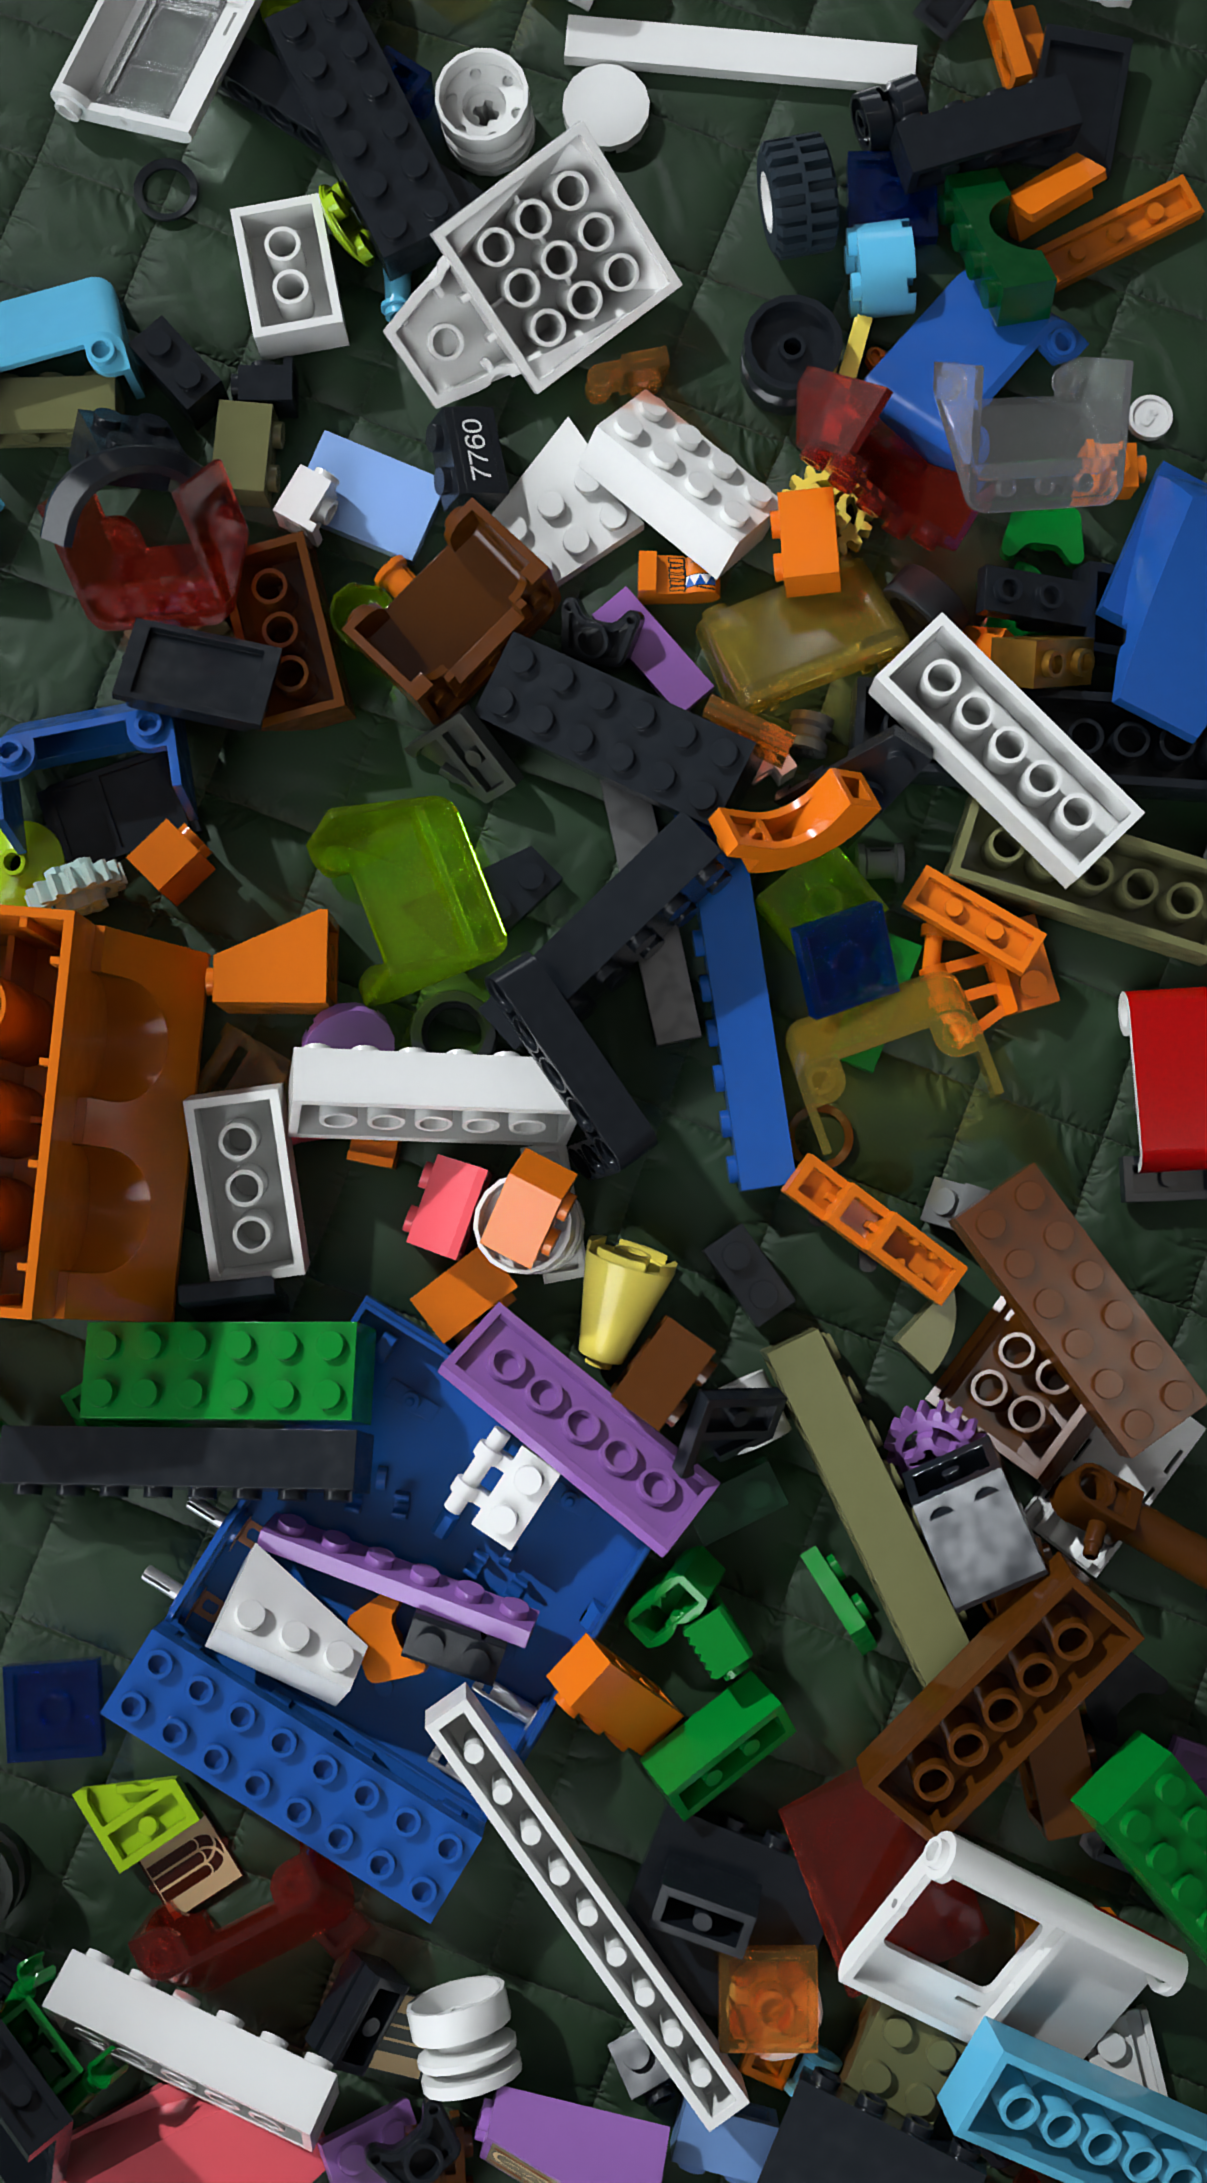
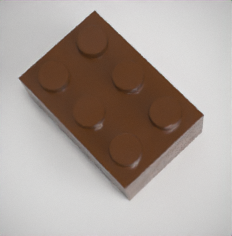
M663 1314L611 1386V1397L658 1431H660L665 1423L673 1427L689 1405L684 1396L692 1384L695 1383L701 1388L717 1366V1363L711 1360L716 1350L672 1318Z

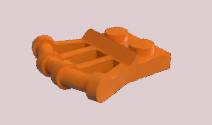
M1035 914L1020 917V919L1039 929ZM930 923L921 924V937H924L925 941L922 969L918 971L921 982L926 981L931 1000L927 1001L930 1012H935L955 1039L952 1040V1043L958 1050L1001 1018L1060 1001L1044 943L1041 944L1021 977L981 953L941 963L943 940L961 941ZM985 966L990 984L953 994L948 993L944 976ZM994 996L997 1006L971 1027L966 1024L954 1008V1006Z

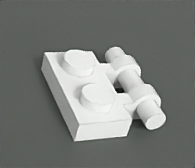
M494 1426L487 1439H480L474 1448L473 1453L475 1457L465 1473L458 1474L450 1485L452 1493L444 1503V1506L455 1515H460L468 1502H472L480 1507V1511L471 1524L511 1551L561 1474L525 1444L521 1446L515 1457L503 1450L511 1435L505 1429ZM491 1466L504 1473L492 1492L480 1485Z

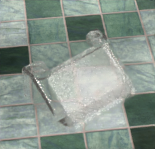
M1090 356L1077 357L1063 363L1054 372L1052 377L1054 396L982 399L984 367L982 365L963 364L952 361L934 362L933 393L967 505L976 512L999 513L1103 506L1113 502L1120 494L1124 482L1133 361Z

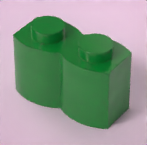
M695 1546L684 1551L670 1570L655 1575L648 1582L627 1614L624 1625L647 1648L664 1644L672 1637L679 1624L688 1623L703 1612L723 1579L726 1569L703 1546Z

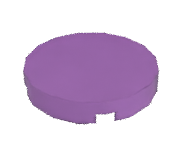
M358 1002L340 1003L321 1011L313 1018L314 1023L309 1027L308 1032L305 1030L302 1036V1047L311 1043L326 1044L333 1049H352L359 1045H370L381 1051H394L395 1037L385 1016L378 1010L376 1012L368 1009L367 1005Z

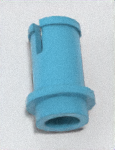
M383 268L385 300L381 303V312L385 315L387 322L393 319L411 296L412 272L390 282Z

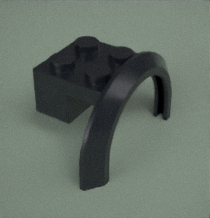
M97 408L95 411L78 409L68 456L72 468L59 480L50 494L44 512L40 537L59 546L72 548L77 523L83 508L91 497L105 485L168 492L172 478L184 485L195 498L197 522L190 550L195 552V559H206L213 556L218 551L225 522V508L221 492L206 469L185 454L167 420L150 413L132 416L119 414L108 408Z

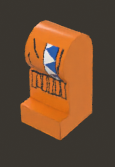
M639 551L638 600L642 605L704 604L720 599L721 577L716 580L691 558L678 555H657V551Z

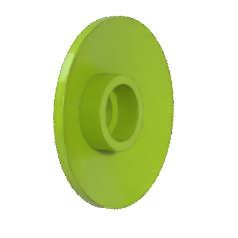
M24 821L27 853L19 855L21 864L14 871L11 870L10 865L13 858L18 854L0 829V904L28 907L24 897L26 895L25 891L33 888V883L46 880L43 873L48 869L67 864L59 839L51 830L41 824Z

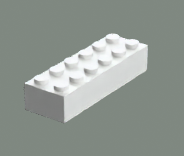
M943 612L877 674L871 684L868 693L908 733L933 748L932 757L1065 889L1087 871L1145 813Z
M311 1043L303 1047H294L288 1086L287 1137L566 1146L577 1124V1121L533 1057L520 1056L516 1052L502 1051L494 1055H477L469 1050L455 1049L447 1053H429L418 1047H407L399 1051H381L370 1045H359L352 1049H333L322 1043Z
M89 1948L85 1955L74 1949L71 1950L42 2004L43 2010L55 2029L101 2051L113 2045L116 2049L111 2052V2056L127 2062L313 2153L339 2095L338 2077L336 2073L331 2072L333 2064L330 2061L311 2052H307L304 2058L287 2051L288 2042L270 2032L262 2031L260 2037L242 2029L245 2023L241 2019L228 2012L219 2010L215 2017L199 2009L201 2002L184 1991L175 1989L171 1996L155 1988L158 1983L157 1980L142 1971L132 1969L130 1974L127 1975L114 1969L112 1966L115 1961L102 1952Z

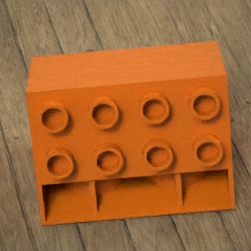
M0 904L1 1318L174 1322L191 1159L183 1101L190 1095L197 1094L207 1000L205 974L206 969L210 968L211 961L209 953L108 926L95 925L74 910Z

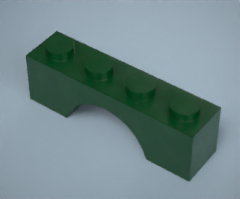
M998 168L946 175L943 195L939 196L937 201L938 218L941 224L946 225L951 235L953 249L955 252L960 253L965 263L968 279L974 280L979 290L982 307L989 310L997 327L1049 319L1057 278L1042 250L1021 248L999 237L1005 234L1011 192Z

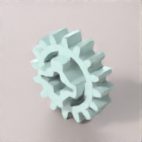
M82 857L62 866L48 869L43 873L46 880L33 883L34 887L27 889L24 897L28 907L74 910L85 916L93 912H100L108 907L107 898L118 896L119 891L127 888L126 884H128L121 863H117L116 859L108 862L105 859H101L92 863L90 857Z

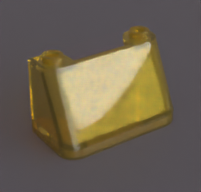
M851 554L839 556L842 592L787 598L785 585L729 607H727L726 603L714 605L701 614L703 619L697 624L695 633L736 730L756 723L757 718L755 714L766 710L768 707L773 711L780 707L782 701L858 671H861L863 675L872 671L875 663H877L881 672L911 643L903 624L863 558H852Z

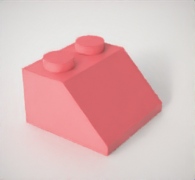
M440 1154L437 1155L435 1163L427 1161L418 1187L425 1189L419 1207L415 1205L410 1206L402 1231L409 1233L406 1242L460 1261L464 1257L473 1231L475 1209L484 1192L489 1187L492 1174L484 1168Z

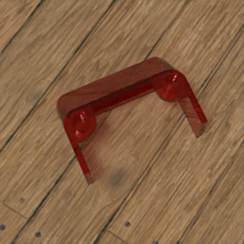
M221 459L210 462L172 492L192 543L147 547L139 528L131 520L121 515L105 516L95 493L80 514L72 548L54 544L85 615L96 627L104 631L132 630L136 617L180 627L217 625L233 613L239 591L249 531ZM49 498L37 506L42 519Z

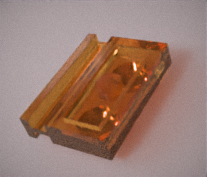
M711 694L703 710L702 718L757 742L766 754L764 761L780 769L783 768L796 738L795 734Z

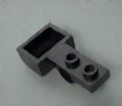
M1089 561L1073 570L1072 580L988 564L978 569L976 615L1015 621L1017 629L1027 632H1045L1053 629L1070 631V636L1094 638V665L1116 668L1119 650L1125 643L1127 632L1125 629L1095 614L1116 565Z

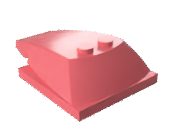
M162 2081L72 2130L67 2175L60 2183H313L325 2171V2167L317 2144L312 2153L174 2085ZM323 2130L319 2139L326 2136Z

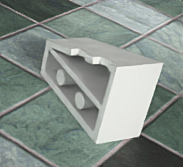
M255 1543L242 1563L205 1647L333 1706H337L351 1690L368 1645Z

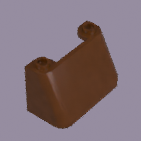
M473 497L464 506L455 508L448 515L444 524L446 528L444 539L447 546L385 609L378 603L358 606L349 615L347 624L342 628L347 638L434 725H437L461 709L491 678L513 631L530 639L551 618L561 601V593L550 568Z

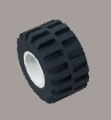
M818 131L763 141L757 157V189L762 224L771 252L778 261L832 251L835 247L839 231V201L831 154L822 135Z

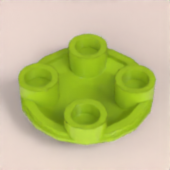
M339 181L333 186L321 184L318 192L320 204L331 233L353 258L367 267L373 266L375 261L374 248L362 224L351 208L353 206L341 182Z

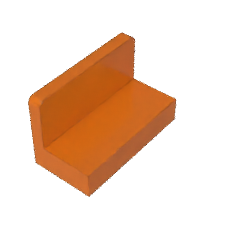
M989 0L983 19V26L1002 87L1012 89L1025 85L1036 76L1039 52L1044 36L1034 5H1028L1013 9L1010 0Z
M1076 152L1011 191L1007 218L1010 237L1021 242L1093 199L1092 187L1107 179L1106 168Z

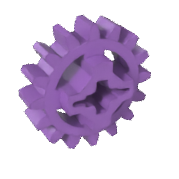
M925 1400L919 1402L916 1412L912 1408L905 1406L900 1418L894 1417L884 1442V1448L889 1450L886 1460L888 1464L898 1465L897 1472L902 1480V1473L986 1436L984 1433H975L978 1420L973 1418L964 1421L961 1418L963 1408L960 1406L954 1409L952 1413L946 1411L945 1401L939 1400L936 1409H930ZM917 1430L918 1433L912 1435L911 1441H906L907 1437Z

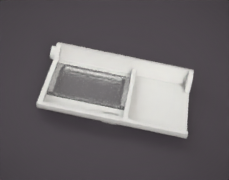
M98 0L50 92L51 98L55 102V109L63 117L73 122H79L81 119L175 142L190 143L263 0Z

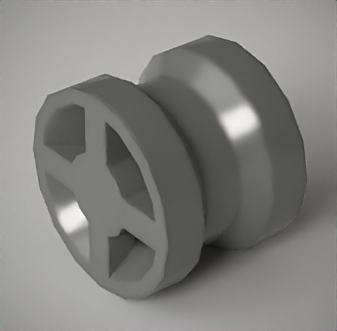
M805 709L792 710L789 717V723L792 728L790 734L785 736L783 746L789 753L809 759L826 758L828 746L825 740L827 734L832 732L835 721L828 715Z

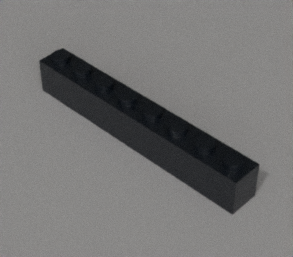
M2 1425L0 1438V1484L14 1486L13 1494L24 1496H42L43 1487L57 1488L56 1495L85 1497L86 1488H99V1496L112 1498H128L129 1489H144L143 1497L172 1499L173 1490H188L187 1498L216 1500L217 1491H233L232 1499L260 1501L262 1500V1492H278L277 1500L305 1502L307 1501V1493H324L323 1501L350 1503L353 1502V1494H370L374 1435L360 1430Z

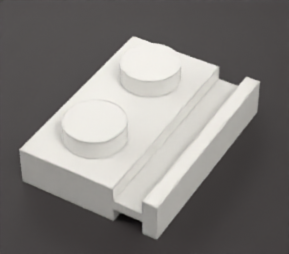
M1139 2004L1135 2008L1127 2009L1122 2013L1085 2059L1090 2063L1168 2097L1148 2010L1143 2004Z

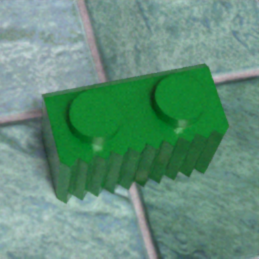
M715 1592L703 1612L694 1620L681 1624L684 1637L688 1638L689 1645H693L694 1653L698 1654L705 1670L709 1671L710 1678L719 1679L723 1676L725 1681H728L748 1668L749 1663L747 1659L753 1655V1652L742 1630L718 1593Z

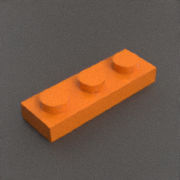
M929 865L925 866L902 904V908L1021 977L1047 936L1043 931Z

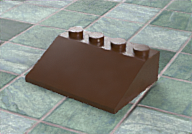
M1002 1295L925 1398L934 1407H937L939 1400L945 1401L946 1411L951 1413L958 1406L962 1407L963 1413L961 1418L964 1421L973 1418L978 1420L975 1433L989 1435L1001 1458L1047 1491L1050 1490L1096 1427V1423Z

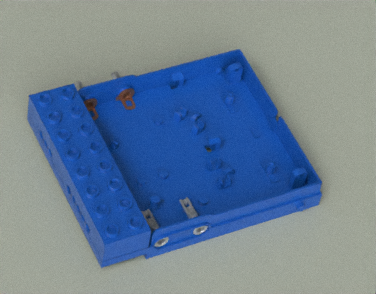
M366 1295L350 1322H359L376 1329L371 1425H285L283 1429L360 1430L374 1435L370 1494H353V1502L342 1503L323 1501L324 1493H307V1501L295 1502L277 1500L278 1492H262V1500H238L229 1514L206 1500L189 1498L186 1508L219 1529L184 1585L152 1565H149L144 1570L141 1579L174 1599L165 1619L149 1633L100 1714L431 1924L482 1840L488 1817L426 1731L425 1710L466 1682L524 1764L557 1706V1702L553 1697L558 1691L546 1675L585 1633L597 1640L651 1551V1548L563 1475L559 1476L511 1551L471 1524L481 1509L474 1503L468 1502L460 1515H455L448 1511L444 1503L452 1493L450 1485L458 1474L465 1473L475 1457L473 1453L474 1448L480 1439H487L494 1426L505 1429L511 1435L503 1450L512 1456H516L524 1443L438 1373L441 1364L456 1348L448 1343L443 1344L437 1336L371 1295ZM491 1466L480 1485L492 1492L504 1473ZM276 1512L279 1514L297 1515L303 1518L307 1524L325 1531H340L348 1535L352 1541L368 1547L388 1549L395 1557L410 1563L428 1564L436 1568L440 1574L458 1581L470 1580L476 1582L485 1591L498 1596L519 1598L525 1601L530 1608L540 1611L526 1648L507 1642L493 1687L430 1665L425 1673L375 1684L367 1680L361 1664L351 1690L337 1706H333L205 1647V1644L243 1561L254 1544L257 1543L261 1529ZM267 1552L346 1626L351 1614L380 1595L358 1585ZM402 1603L396 1615V1624L402 1633L403 1643L405 1644L417 1608ZM587 1608V1612L585 1613L584 1617L580 1619Z

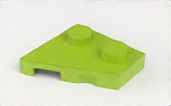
M179 1775L86 1786L72 1794L119 1874L198 1822L204 1816Z

